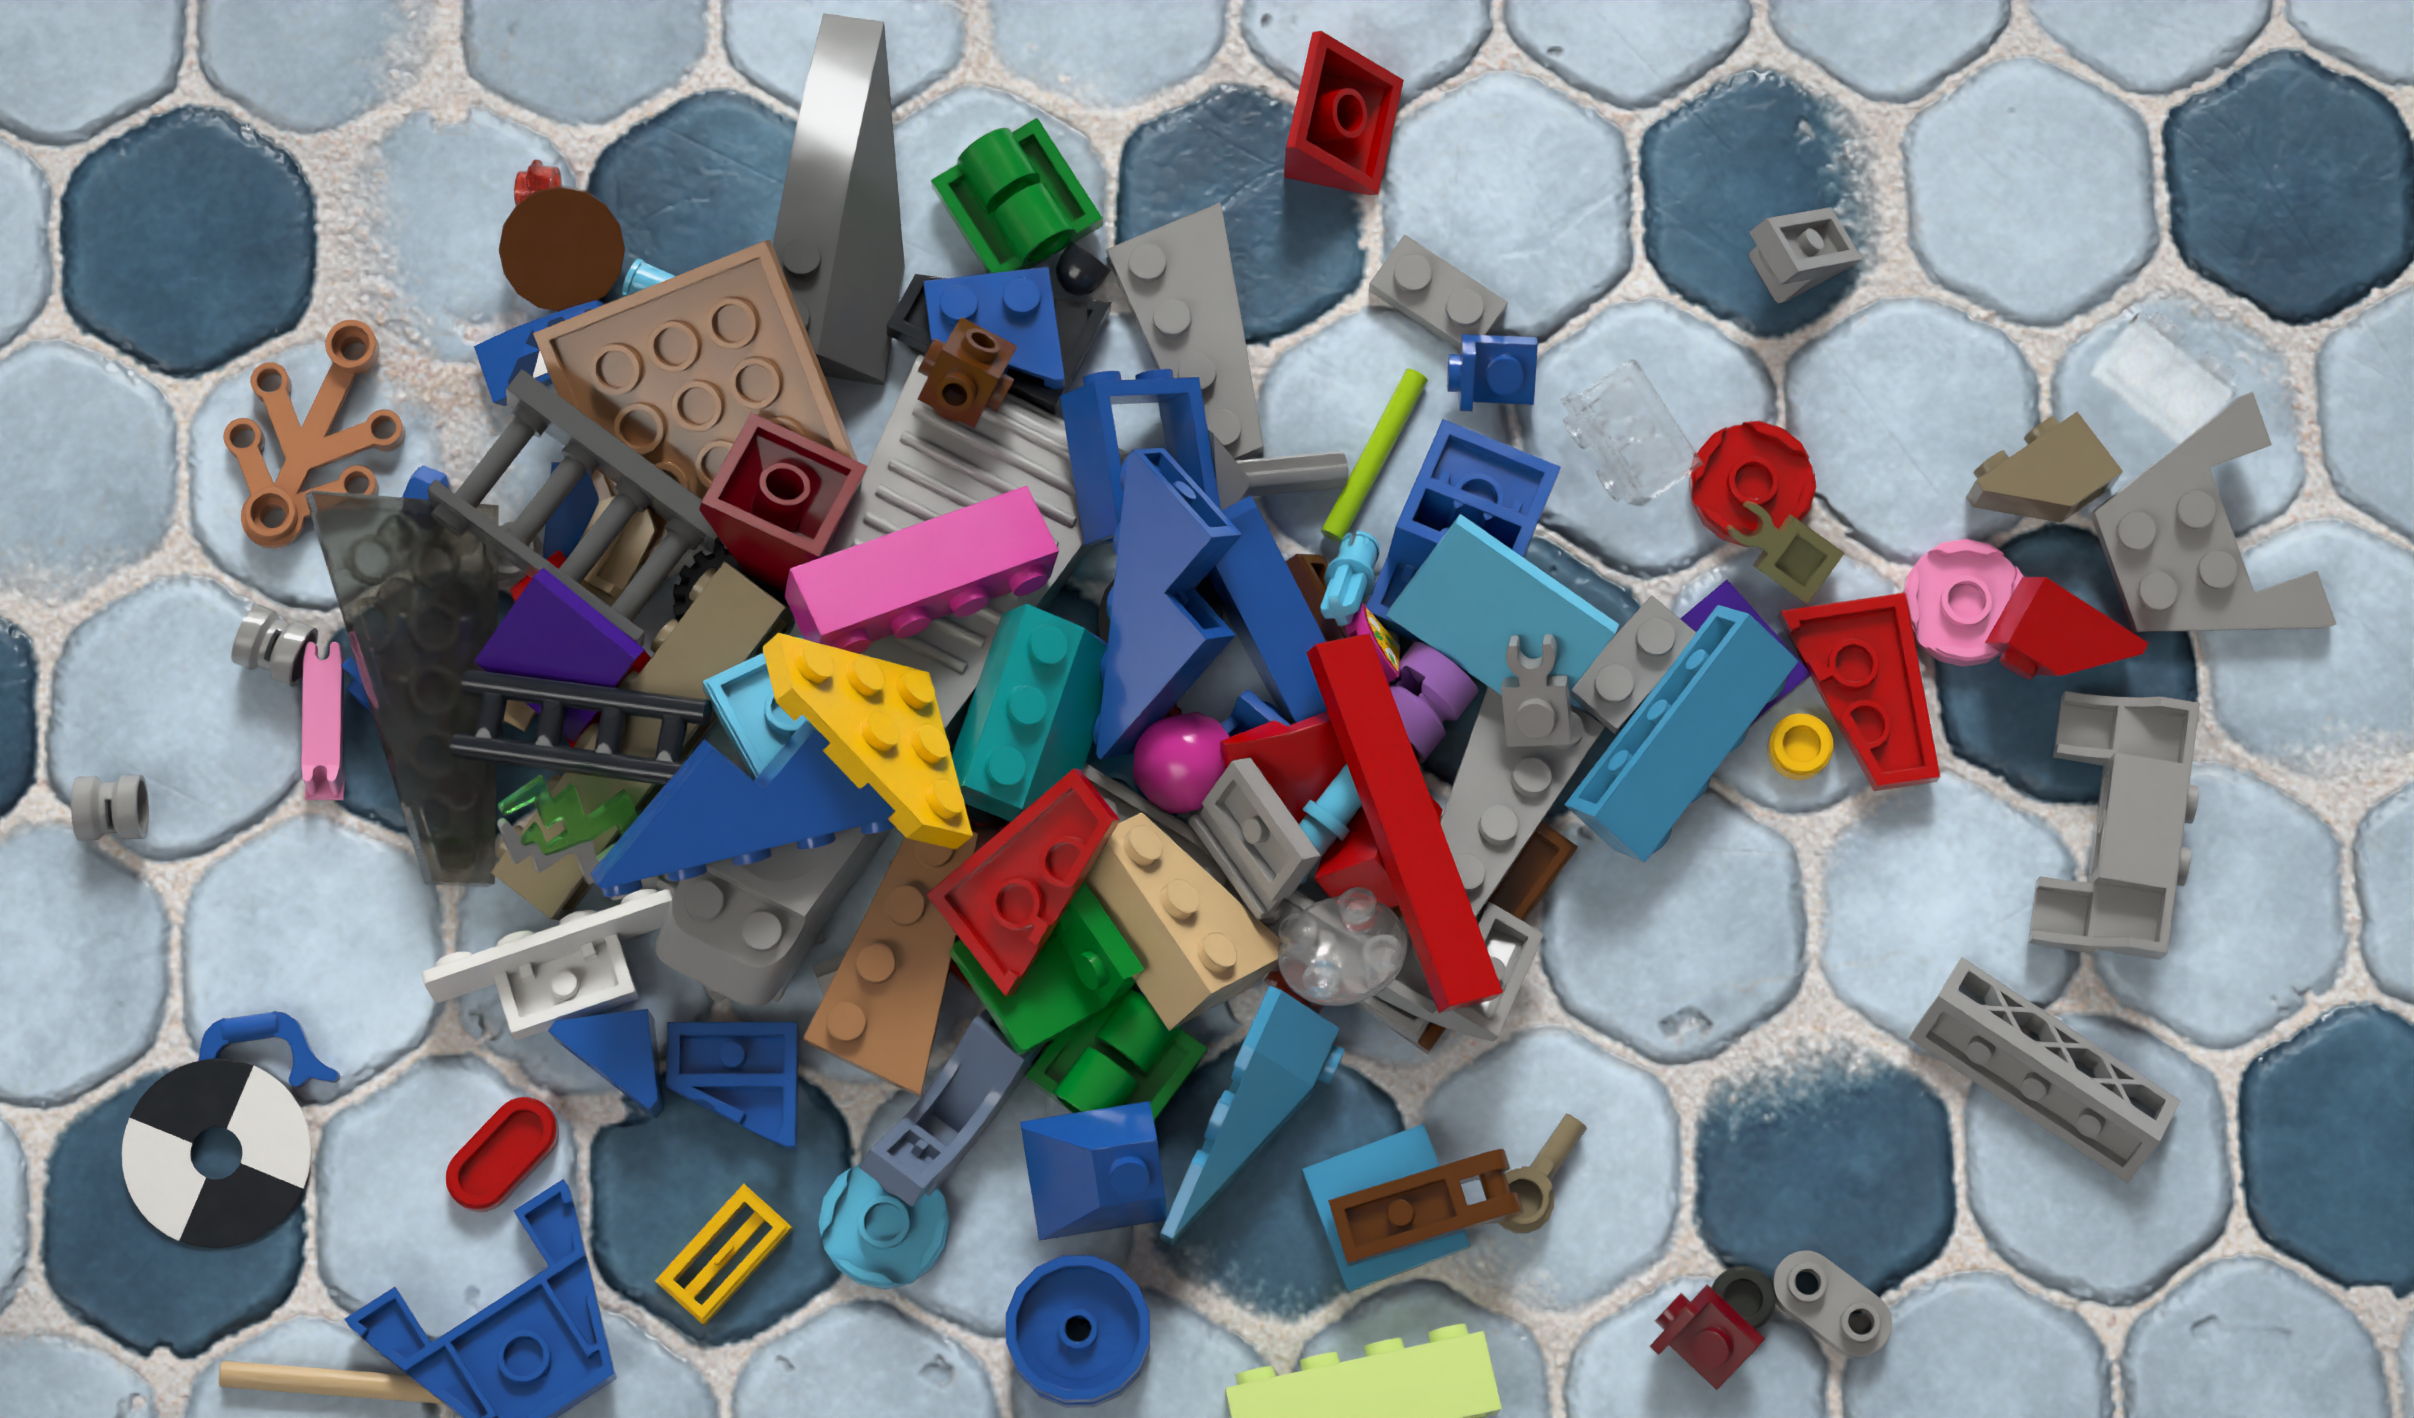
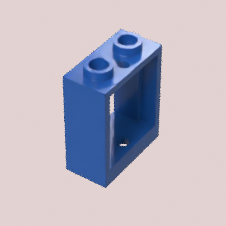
M1156 369L1135 375L1134 380H1121L1120 371H1102L1084 376V386L1060 396L1084 545L1113 544L1115 530L1121 521L1124 492L1120 485L1122 466L1113 418V404L1158 403L1166 451L1221 510L1199 377L1174 378L1172 369Z

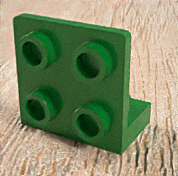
M1085 881L1082 882L1013 996L1005 997L962 940L954 943L950 949L951 957L1015 1052L1019 1055L1028 1053L1121 1002L1145 969Z

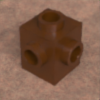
M961 317L946 343L937 338H934L917 371L928 377L918 400L931 406L944 419L962 422L975 428L986 408L996 413L1000 409L1014 381V378L1004 374L1017 346Z

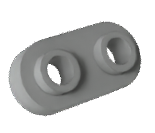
M1798 1251L1788 1255L1775 1268L1771 1283L1774 1287L1778 1307L1838 1353L1849 1358H1865L1876 1353L1889 1340L1892 1332V1316L1885 1302L1823 1255L1813 1251ZM1809 1272L1815 1276L1818 1288L1814 1294L1805 1295L1798 1291L1795 1285V1278L1798 1273ZM1860 1311L1869 1317L1871 1328L1868 1334L1859 1335L1850 1329L1848 1319L1852 1312Z

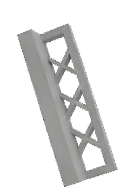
M1963 957L1956 964L1937 997L1908 1038L2126 1183H2129L2159 1144L2181 1101ZM1962 984L1982 997L1986 1005H1980L1958 991L1959 986ZM2018 1025H2024L2038 1034L2041 1042L2034 1041L2022 1033ZM2073 1061H2079L2091 1069L2096 1078H2090L2078 1070ZM2128 1097H2134L2155 1111L2154 1119L2133 1106Z

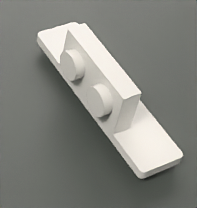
M655 889L639 890L625 896L621 900L620 905L599 912L594 910L573 912L563 917L559 921L558 926L537 933L527 930L511 933L501 938L497 942L496 947L475 954L462 951L446 955L435 963V967L421 973L424 985L434 1002L440 1003L496 984L508 1026L515 1041L549 1030L556 1020L591 1016L638 1000L637 991L621 941L662 928L673 896L669 889L659 892Z

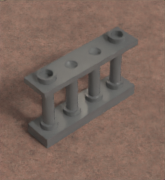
M521 369L506 388L507 405L513 408L509 415L513 420L456 493L436 479L427 489L429 504L435 507L431 515L439 524L458 537H463L466 531H468L531 578L544 567L642 647L644 645L645 631L632 623L688 549L696 550L701 545L714 554L722 541L699 511L702 501L699 497ZM546 432L565 446L561 451L564 459L508 531H506L476 508L532 436L541 437ZM597 469L616 483V486L613 488L616 496L558 569L528 546L585 473L592 475ZM649 507L668 521L665 526L668 534L610 607L580 584L636 511L644 513Z

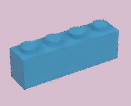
M1717 605L1564 805L1613 850L1645 863L1652 853H1655L1666 844L1670 838L1673 825L1689 804L1699 799L1705 793L1710 784L1712 774L1728 753L1734 751L1743 743L1747 737L1750 724L1763 707L1782 692L1787 682V676L1799 661L1750 614Z

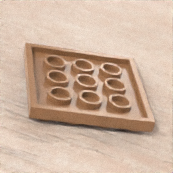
M771 240L760 242L533 333L558 396L701 500H703L751 412L858 461ZM596 469L590 477L600 501L616 496L613 491L616 483ZM652 509L651 512L657 532L640 566L645 564L668 534L665 529L668 521Z

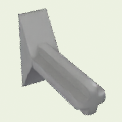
M1208 430L1221 510L1241 501L1242 497L1250 495L1253 497L1343 488L1348 481L1349 468L1347 459L1341 451L1235 461L1215 434Z

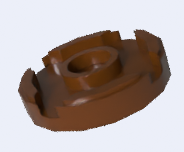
M563 185L536 190L519 202L503 224L499 244V255L503 273L516 293L538 308L557 312L598 301L607 295L621 274L625 253L620 223L608 206L586 190Z

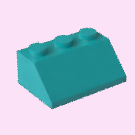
M1024 604L1002 613L952 755L961 793L966 804L1011 822L1072 769L1083 771L1093 742L1095 721L1101 713L1104 683L1100 677V664L1107 650V647L1087 629L1029 604Z

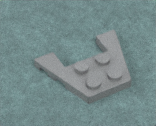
M2253 392L2237 397L2206 424L2200 426L2186 437L2182 443L2144 470L2090 513L2132 632L2321 629L2336 625L2318 571L2309 572L2265 589L2254 591L2211 473V467L2272 445Z

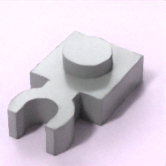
M1553 634L1544 635L1542 643L1543 655L1535 659L1523 655L1520 650L1519 635L1510 637L1506 652V662L1509 669L1518 677L1503 678L1501 686L1507 747L1570 745L1572 742L1573 726L1568 675L1549 676L1557 655V642Z

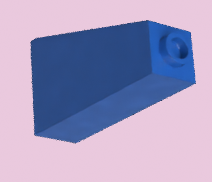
M1250 495L1221 510L1242 535L1206 577L1209 578L1219 595L1225 615L1277 708L1284 715L1286 721L1292 725L1327 711L1306 654L1315 644L1324 643L1326 640L1255 501Z

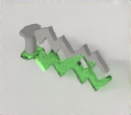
M538 775L498 804V809L504 815H508L535 801L542 825L549 828L561 820L564 831L546 843L541 828L535 821L521 837L506 819H499L497 825L510 858L516 865L531 855L534 870L539 874L566 855L573 853L584 880L590 885L595 882L590 873L615 845V843L596 856L593 840L615 825L622 837L639 815L637 816L630 796L625 789H622L592 813L586 815L583 812L576 788L572 783L568 784L560 793L552 798L545 779ZM667 874L642 879L643 887L640 890L669 889L672 896H674L680 881H669ZM629 894L614 896L610 898L614 901L622 899Z

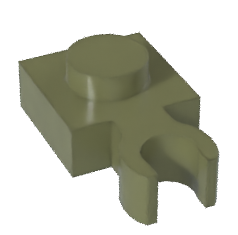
M1745 501L1743 506L1758 517L1757 528L1752 533L1742 534L1729 524L1727 532L1732 538L1745 546L1762 548L1763 552L1753 566L1808 605L1845 553L1791 514H1789L1778 529L1773 525L1769 513L1764 508L1754 502Z

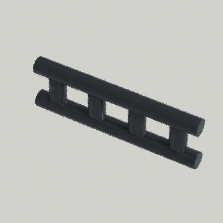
M467 670L462 679L463 693L465 695L481 697L475 735L455 733L451 739L450 753L453 758L666 785L685 763L681 761L688 723L708 725L712 716V703L708 699ZM507 700L541 704L534 742L501 738ZM567 708L601 712L594 750L560 746ZM627 715L662 720L655 758L620 754Z

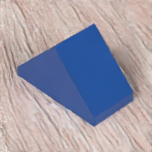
M648 1008L556 1020L549 1028L548 1032L557 1043L657 1119L664 1110L655 1019Z

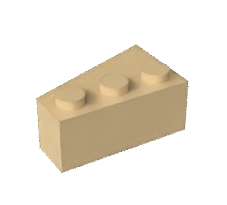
M1142 812L1117 825L1084 879L1145 968L1136 983L1169 1031L1250 989L1292 952L1281 939L1260 920H1257L1244 905Z

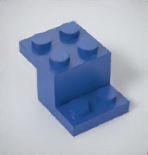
M1442 419L1395 526L1388 556L1366 607L1386 630L1428 645L1386 616L1395 600L1460 514L1525 559L1535 529L1554 487L1561 466Z

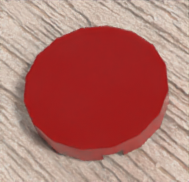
M1762 421L1743 422L1742 425L1725 427L1713 433L1697 452L1689 477L1691 504L1702 524L1720 539L1749 547L1736 541L1727 532L1729 524L1742 534L1752 533L1757 528L1758 517L1743 506L1745 501L1754 502L1764 508L1769 513L1773 525L1778 529L1789 514L1802 522L1810 511L1816 491L1815 472L1813 474V467L1808 460L1809 455L1803 444L1785 429Z

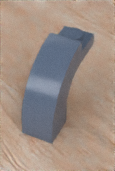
M985 1008L971 1022L951 1057L925 1091L922 1099L920 1098L911 1110L869 1150L859 1168L878 1181L884 1190L898 1196L911 1207L925 1193L930 1196L952 1173L982 1136L1016 1090L1046 1043L1024 1055L1017 1054Z

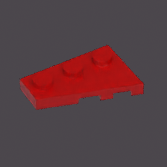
M1906 593L1780 611L1777 618L1802 663L1811 673L1812 681L1872 789L1880 791L1937 782L1941 776Z
M1072 769L926 894L1005 997L1015 994L1120 822L1118 816L1080 769Z

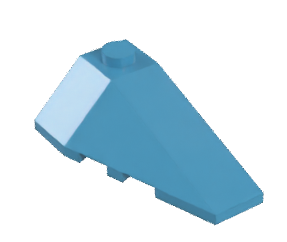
M1269 985L1234 1063L1235 1068L1231 1079H1233L1228 1091L1225 1090L1215 1106L1204 1135L1205 1143L1201 1150H1197L1161 1230L1160 1239L1166 1244L1173 1246L1310 1099L1318 1081L1330 1085L1345 1052V1049L1335 1045L1340 1028L1278 988Z

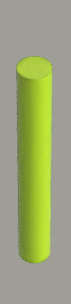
M1409 368L1405 370L1354 466L1347 483L1343 487L1321 529V533L1327 538L1341 543L1342 538L1348 534L1428 382V379L1420 372Z

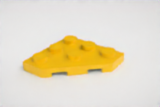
M777 633L762 647L776 703L794 721L802 715L807 718L830 742L823 749V752L859 789L869 783L895 810L888 819L906 838L957 850L973 837L929 672L782 633Z

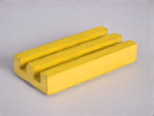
M743 1184L660 1274L655 1282L705 1327L793 1231V1228L750 1188ZM746 1205L752 1208L755 1212L687 1287L683 1289L678 1285L676 1281ZM765 1222L773 1227L704 1304L700 1305L695 1300L697 1296Z

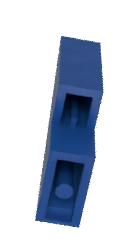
M1164 448L1133 449L1125 459L1120 472V485L1124 494L1121 521L1115 530L1113 548L1117 561L1114 586L1111 588L1107 599V615L1110 619L1108 647L1100 664V677L1104 683L1101 713L1095 721L1093 739L1097 746L1096 755L1100 760L1132 754L1136 743L1145 730L1154 722L1163 719L1236 636L1199 595L1195 588L1242 534Z
M806 720L755 780L704 739L590 875L596 885L602 889L603 896H621L640 890L643 887L642 879L667 874L669 881H680L698 877L707 872V863L732 858L734 865L752 864L770 858L772 856L770 848L796 842L798 849L817 848L836 841L835 832L859 826L863 834L887 831L895 828L888 819L895 810L869 783L859 789L823 752V749L830 742Z

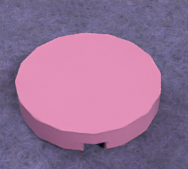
M1970 539L1943 542L1922 556L1906 577L1902 592L1906 593L1914 640L1917 646L1940 662L1962 667L1988 663L2000 656L2002 653L1986 644L1985 641L2021 578L2024 577L2018 567L2015 566L2014 568L2012 563L2003 556L2004 553L1993 545Z

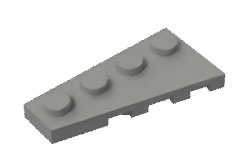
M1221 202L1106 249L1107 259L1156 368L1172 369L1174 378L1199 377L1208 430L1215 434L1235 461L1247 460L1262 454L1264 444Z

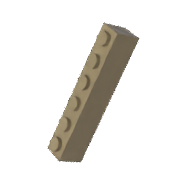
M724 561L718 570L714 568L708 569L696 582L689 595L693 604L679 622L675 619L670 620L656 635L650 647V650L655 654L641 673L632 671L617 688L707 699L703 692V681L764 653L762 647L777 633H783L794 619L791 609L738 569ZM713 708L708 725L688 723L681 758L682 762H685L718 720ZM627 715L620 754L655 758L662 720ZM597 722L590 725L584 731L574 748L595 749L599 727ZM565 773L563 776L555 774L538 792L534 800V805L538 807V810L526 826L522 828L520 825H517L513 829L520 836L521 842L533 839L541 851L550 850L588 836L593 840L595 855L597 856L612 844L617 843L665 785ZM504 840L501 841L495 852V856L500 860L490 872L547 917L558 921L573 913L594 885V883L589 885L584 880L573 853L566 855L538 874L534 870L531 855L516 865L510 858Z

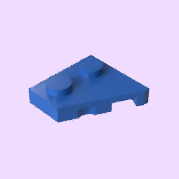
M1049 267L924 281V297L931 343L934 338L946 343L959 319L963 317L1017 346L1004 373H1008L1010 368L1043 379L1044 386L1053 389L1064 388L1065 377Z

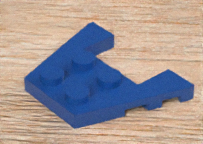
M564 1179L514 1210L516 1217L542 1255L548 1268L435 1341L429 1340L396 1287H393L346 1317L345 1321L353 1333L461 1418H557L616 1380L617 1376L572 1192Z

